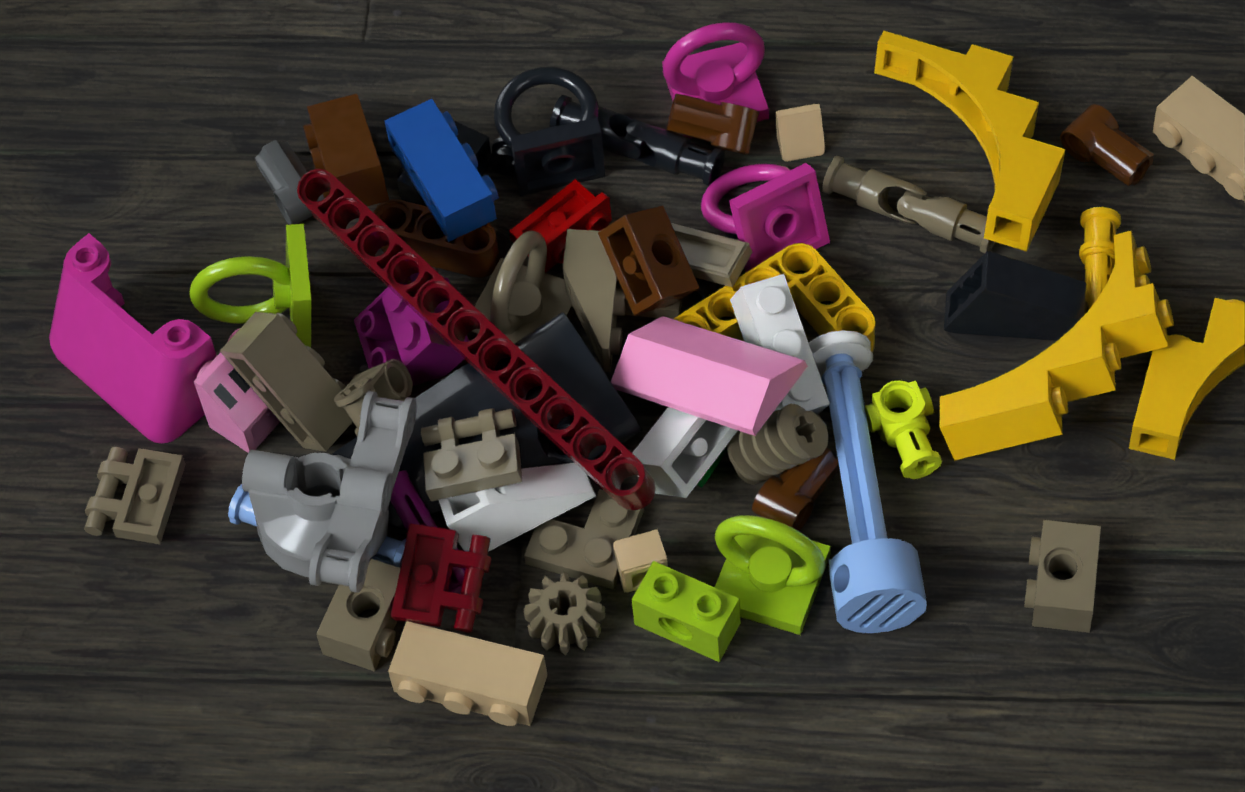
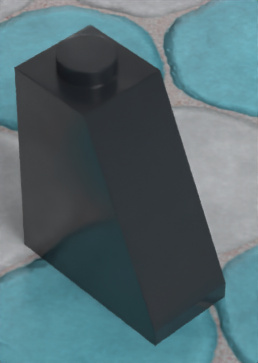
M987 251L947 291L943 330L959 334L1058 341L1088 312L1089 305L1085 301L1086 282Z

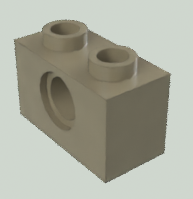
M1043 520L1041 537H1031L1029 565L1038 566L1037 580L1027 579L1024 607L1034 608L1032 626L1090 633L1094 609L1101 526ZM1062 571L1071 575L1072 578L1060 580L1051 574Z
M370 559L365 582L360 593L350 592L349 586L338 585L316 633L323 655L372 671L376 670L382 656L388 657L396 637L394 628L398 620H394L391 617L400 567ZM365 610H378V612L372 617H359V615Z

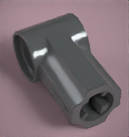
M277 140L264 145L261 152L255 157L256 165L273 190L275 201L288 225L298 224L312 217V213L302 203L297 193L298 182L307 173V170L288 141L278 142ZM323 194L318 198L317 202L324 199Z

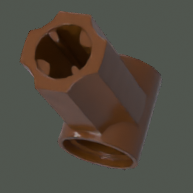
M675 94L666 130L709 141L711 146L749 155L759 111L736 104L721 102V105L704 101L703 99Z
M1090 105L1060 135L1063 147L1074 159L1084 163L1093 160L1127 186L1131 184L1135 186L1145 176L1148 168L1153 163L1154 154L1120 131L1114 116L1100 105Z
M826 447L824 453L820 456L797 465L790 470H785L779 478L772 476L764 483L756 495L752 511L760 517L781 522L800 531L813 511L814 501L840 470L838 459Z

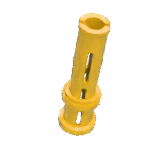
M1106 207L1087 209L1080 216V223L1084 228V244L1079 249V257L1085 265V301L1088 302L1089 309L1100 296L1115 265L1114 235H1116V229L1121 225V216L1116 210Z

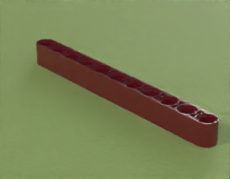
M314 169L302 176L297 186L298 197L312 215L620 506L628 510H639L650 504L656 491L655 481L635 455L334 175L325 169ZM330 191L325 199L317 202L323 193ZM359 218V221L356 223V225H354L352 228L346 229L349 222H351L353 219ZM389 245L384 254L375 257V254L381 247ZM419 273L415 281L404 285L410 275ZM449 301L446 309L434 313L435 308L441 302ZM480 329L476 338L464 342L466 335L470 331ZM507 357L511 358L507 367L503 370L494 371L495 366L500 360ZM542 386L539 396L531 400H525L527 393L532 388ZM570 415L574 416V420L569 427L557 430V425L561 419ZM600 445H606V450L601 457L595 460H588L592 449ZM628 476H639L638 482L633 488L625 491L620 490L622 482Z

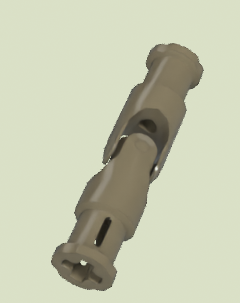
M835 156L827 169L822 190L826 194L831 195L833 192L847 196L857 200L858 206L906 224L918 223L930 233L950 241L957 238L980 247V252L984 254L987 251H991L995 244L994 241L984 239L987 216L968 210L965 203L949 197L926 196L927 192L919 186L872 168L867 172L845 163L844 158L840 156ZM895 186L906 189L904 195L897 202L898 212L894 211L887 201L889 190Z

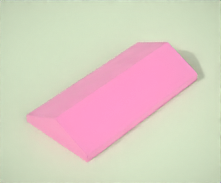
M662 316L628 334L611 384L616 390L756 436L808 366L805 360Z

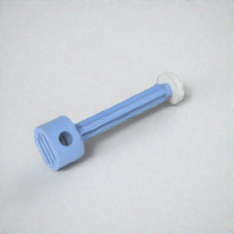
M855 331L829 332L810 341L809 346L822 382L826 385L827 396L830 402L829 408L852 541L851 545L844 547L829 560V575L836 619L843 628L854 632H888L908 626L926 611L927 601L918 551L912 544L899 539L887 538L860 383L862 371L867 369L873 361L871 341L865 335Z

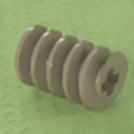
M788 404L780 410L774 411L756 436L737 431L727 444L729 459L738 476L744 482L755 485L823 454L828 445L827 426L816 413L806 411L796 404Z

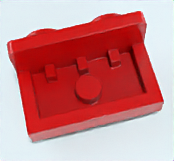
M575 179L509 231L510 239L514 243L523 233L528 231H537L542 234L547 246L545 272H548L556 264L564 262L567 229L601 231L609 225V222L612 221L610 198L603 192L595 197Z

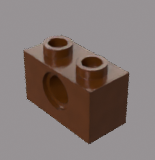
M663 205L624 215L598 232L634 316L672 305L699 289Z

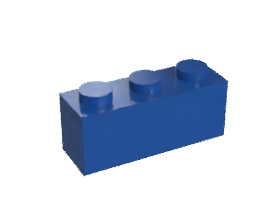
M430 99L385 120L391 149L449 242L497 219L494 201L499 197L495 185L488 175L481 177L476 169L478 167L476 156L468 143L461 145L457 139L458 130L448 111L441 113L433 99Z

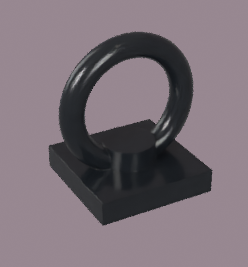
M557 67L530 69L511 79L498 95L494 108L495 126L502 140L512 149L516 182L520 196L567 186L575 179L581 183L605 177L602 132L598 121V101L589 84L571 71ZM553 84L562 86L571 91L579 100L582 114L578 122L553 126L526 134H520L512 122L511 112L516 99L523 92L537 85Z

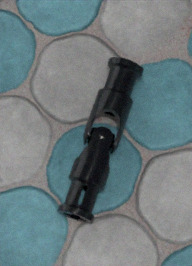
M561 95L554 106L550 118V127L580 121L582 114L581 105L573 102L572 97ZM599 106L598 121L602 132L604 150L635 159L674 175L682 172L703 180V184L707 186L719 177L724 164L725 151L716 148L713 151L692 144L691 139L686 136L646 124Z

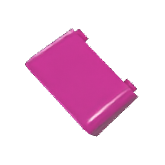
M88 233L65 256L49 336L53 353L63 365L147 439L154 443L162 444L172 442L205 415L194 381L201 367L206 362L217 357L212 339L196 324L183 319L172 320L159 328L154 334H151L121 308L125 304L122 294L112 286L108 275L111 266L110 255L107 249Z

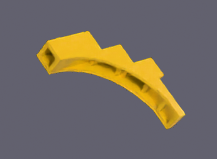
M883 31L878 40L874 73L917 86L950 108L968 126L985 151L995 184V193L988 208L984 239L1027 252L1060 181L1065 149L1031 139L1034 134L1039 102L1007 93L1013 56L973 44L967 55Z
M1132 231L1114 235L1115 265L1108 282L1088 312L1058 341L1036 357L995 379L972 388L940 396V429L954 461L1063 435L1062 415L1068 414L1067 402L1115 391V371L1121 370L1120 358L1168 347L1167 327L1174 326L1171 308L1167 299L1159 300L1154 284H1150L1148 276L1145 275L1151 273L1149 256L1145 246L1137 247Z
M1214 299L1203 343L1192 341L1183 335H1167L1168 347L1152 351L1132 427L1129 449L1175 460L1183 432L1195 410L1223 379L1239 367L1245 365V302Z

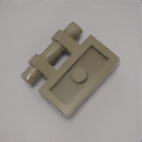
M494 408L480 410L479 416L456 421L453 417L439 419L438 425L421 428L422 440L425 446L441 443L442 447L440 450L424 453L425 487L431 501L522 482L518 440L515 434L500 436V430L517 426L513 409L495 412ZM482 434V441L459 445V439Z
M112 447L107 460L102 461L97 473V478L100 482L95 496L90 497L85 509V514L88 518L84 530L88 534L100 536L102 535L105 523L115 520L112 529L116 537L160 545L186 465L183 455L138 448L134 464L125 463L128 452L125 449ZM123 483L127 484L122 500L114 499L117 487Z

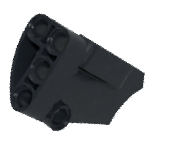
M561 312L515 343L519 349L619 442L623 444L642 431L627 405L564 312ZM507 357L500 360L495 366L494 371L503 370L507 367L511 358ZM468 363L415 398L417 406L415 424L411 437L408 440L399 472L407 471L409 479L432 518L443 514L439 500L431 501L426 492L424 453L442 449L441 443L425 446L422 440L421 428L438 425L439 419L453 417L456 421L479 416L480 410L494 408L495 412L507 409L514 410L517 426L500 430V436L515 434L520 447L521 469L575 462ZM542 386L532 388L527 393L525 400H531L539 396ZM570 415L561 419L557 425V430L569 427L574 420V416ZM482 434L459 439V445L482 441ZM357 437L331 455H340L351 459ZM600 445L592 449L588 460L598 459L600 454L606 450V445ZM390 501L388 525L401 530L405 527Z

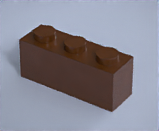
M358 94L307 106L311 123L303 125L315 169H325L330 172L366 206L389 201L381 164ZM330 191L323 193L324 199L328 196Z

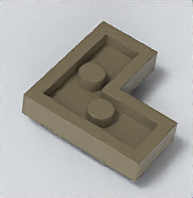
M599 489L584 528L551 519L534 529L524 554L525 564L557 574H562L565 571L569 577L575 579L583 575L589 583L614 590L619 578V571L613 543L616 540L635 535L644 508L639 510L625 509L604 490Z

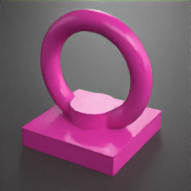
M723 22L698 28L678 40L668 51L664 61H662L663 74L672 101L675 94H681L721 105V102L731 103L759 111L757 122L769 119V108L756 74V70L761 65L765 54L764 42L759 33L744 24ZM721 40L740 42L689 55L699 47Z
M807 163L792 170L776 164L743 166L729 171L713 181L702 197L701 211L705 220L711 226L726 233L737 234L738 240L750 244L753 253L744 267L745 273L792 244L804 243L812 246L814 249H818L830 243L816 171ZM768 181L729 200L732 215H728L719 209L720 200L732 189L751 182Z

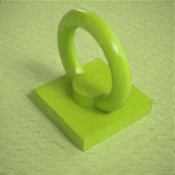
M304 224L286 225V266L268 258L245 256L221 260L200 271L190 286L189 294L194 307L208 318L236 324L246 323L255 312L276 314L282 313L289 308L290 320L297 328L296 336L305 346L311 347V290ZM252 274L272 279L273 297L259 304L248 306L225 305L216 302L208 295V290L213 284L231 276Z
M742 515L730 517L721 522L715 532V541L719 551L726 560L715 588L739 598L740 617L801 635L830 558L831 546L812 541L798 530L764 517Z

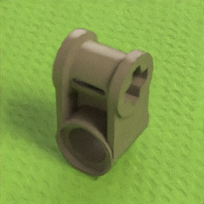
M391 359L356 374L333 400L338 407H344L357 427L354 432L358 437L361 408L367 391L377 392L378 397L404 401L411 395L413 388L412 378L407 367L401 361Z

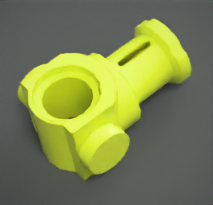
M899 380L891 381L884 385L879 392L873 393L872 404L864 406L868 428L871 433L878 431L880 439L887 442L888 446L897 448L903 462L900 467L905 478L918 479L930 475L939 468L942 463L939 452L932 450L926 436L930 431V425L926 416L934 413L928 390L926 388L919 389L916 381L908 383ZM900 407L906 409L907 411L902 413L892 412L890 409Z

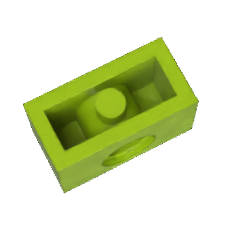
M655 561L652 562L631 599L634 625L718 662L721 661L741 624L740 600L738 597Z

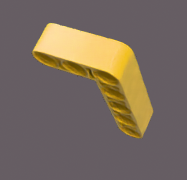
M795 243L787 246L738 277L733 287L724 286L674 318V320L744 341L730 299L741 286L784 274L796 309L819 335L842 330L862 333L871 341L872 353L875 348V317L819 252L812 246L804 243ZM801 270L806 272V273H803V274L793 273V272H795V271H801ZM831 301L834 303L831 305H824L820 302ZM722 317H733V318H734V319L728 320V321L720 320V318H722Z

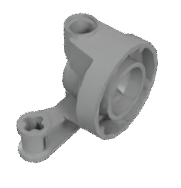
M367 391L361 408L359 432L351 459L328 453H311L298 458L252 449L248 452L243 468L242 488L244 491L249 492L258 535L264 550L282 569L309 577L310 585L320 586L322 582L349 586L350 592L360 593L365 582L370 559L377 554L388 534V507L408 440L411 437L415 424L417 409L415 398L407 397L404 401L378 397L377 392Z

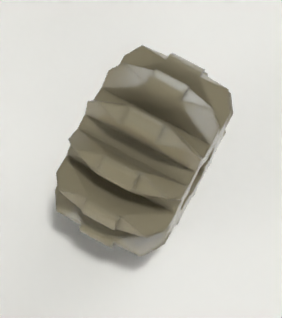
M563 571L560 581L555 583L547 576H544L542 580L543 590L531 588L528 594L530 604L525 605L524 608L525 620L529 622V635L533 639L541 638L542 647L546 651L554 645L560 644V650L566 656L570 650L569 645L574 643L585 651L588 646L586 636L599 638L601 633L599 622L604 621L606 617L605 607L600 603L601 593L597 587L588 588V581L583 575L574 582H570L569 575ZM562 611H568V615H562Z

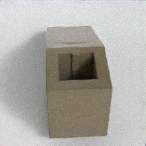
M567 229L563 262L566 293L604 372H611L613 355H621L623 329L622 327H616L617 315L625 316L627 299L622 288H620L619 280L599 237L598 232L600 231Z

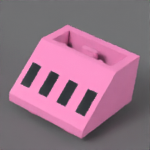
M238 328L237 330H235V331L232 333V335L230 336V338L228 339V341L236 334V332H237L240 328ZM221 352L214 360L206 362L201 367L194 384L209 427L246 452H249L251 449L255 450L280 423L279 419Z

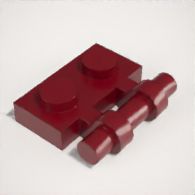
M410 523L391 617L394 620L441 627L444 609L457 611L454 629L471 633L475 616L481 615L483 599L479 598L483 575L484 573H489L492 558L487 555L491 538L482 535H472L469 552L456 550L459 538L456 530ZM453 567L465 569L461 594L448 592Z

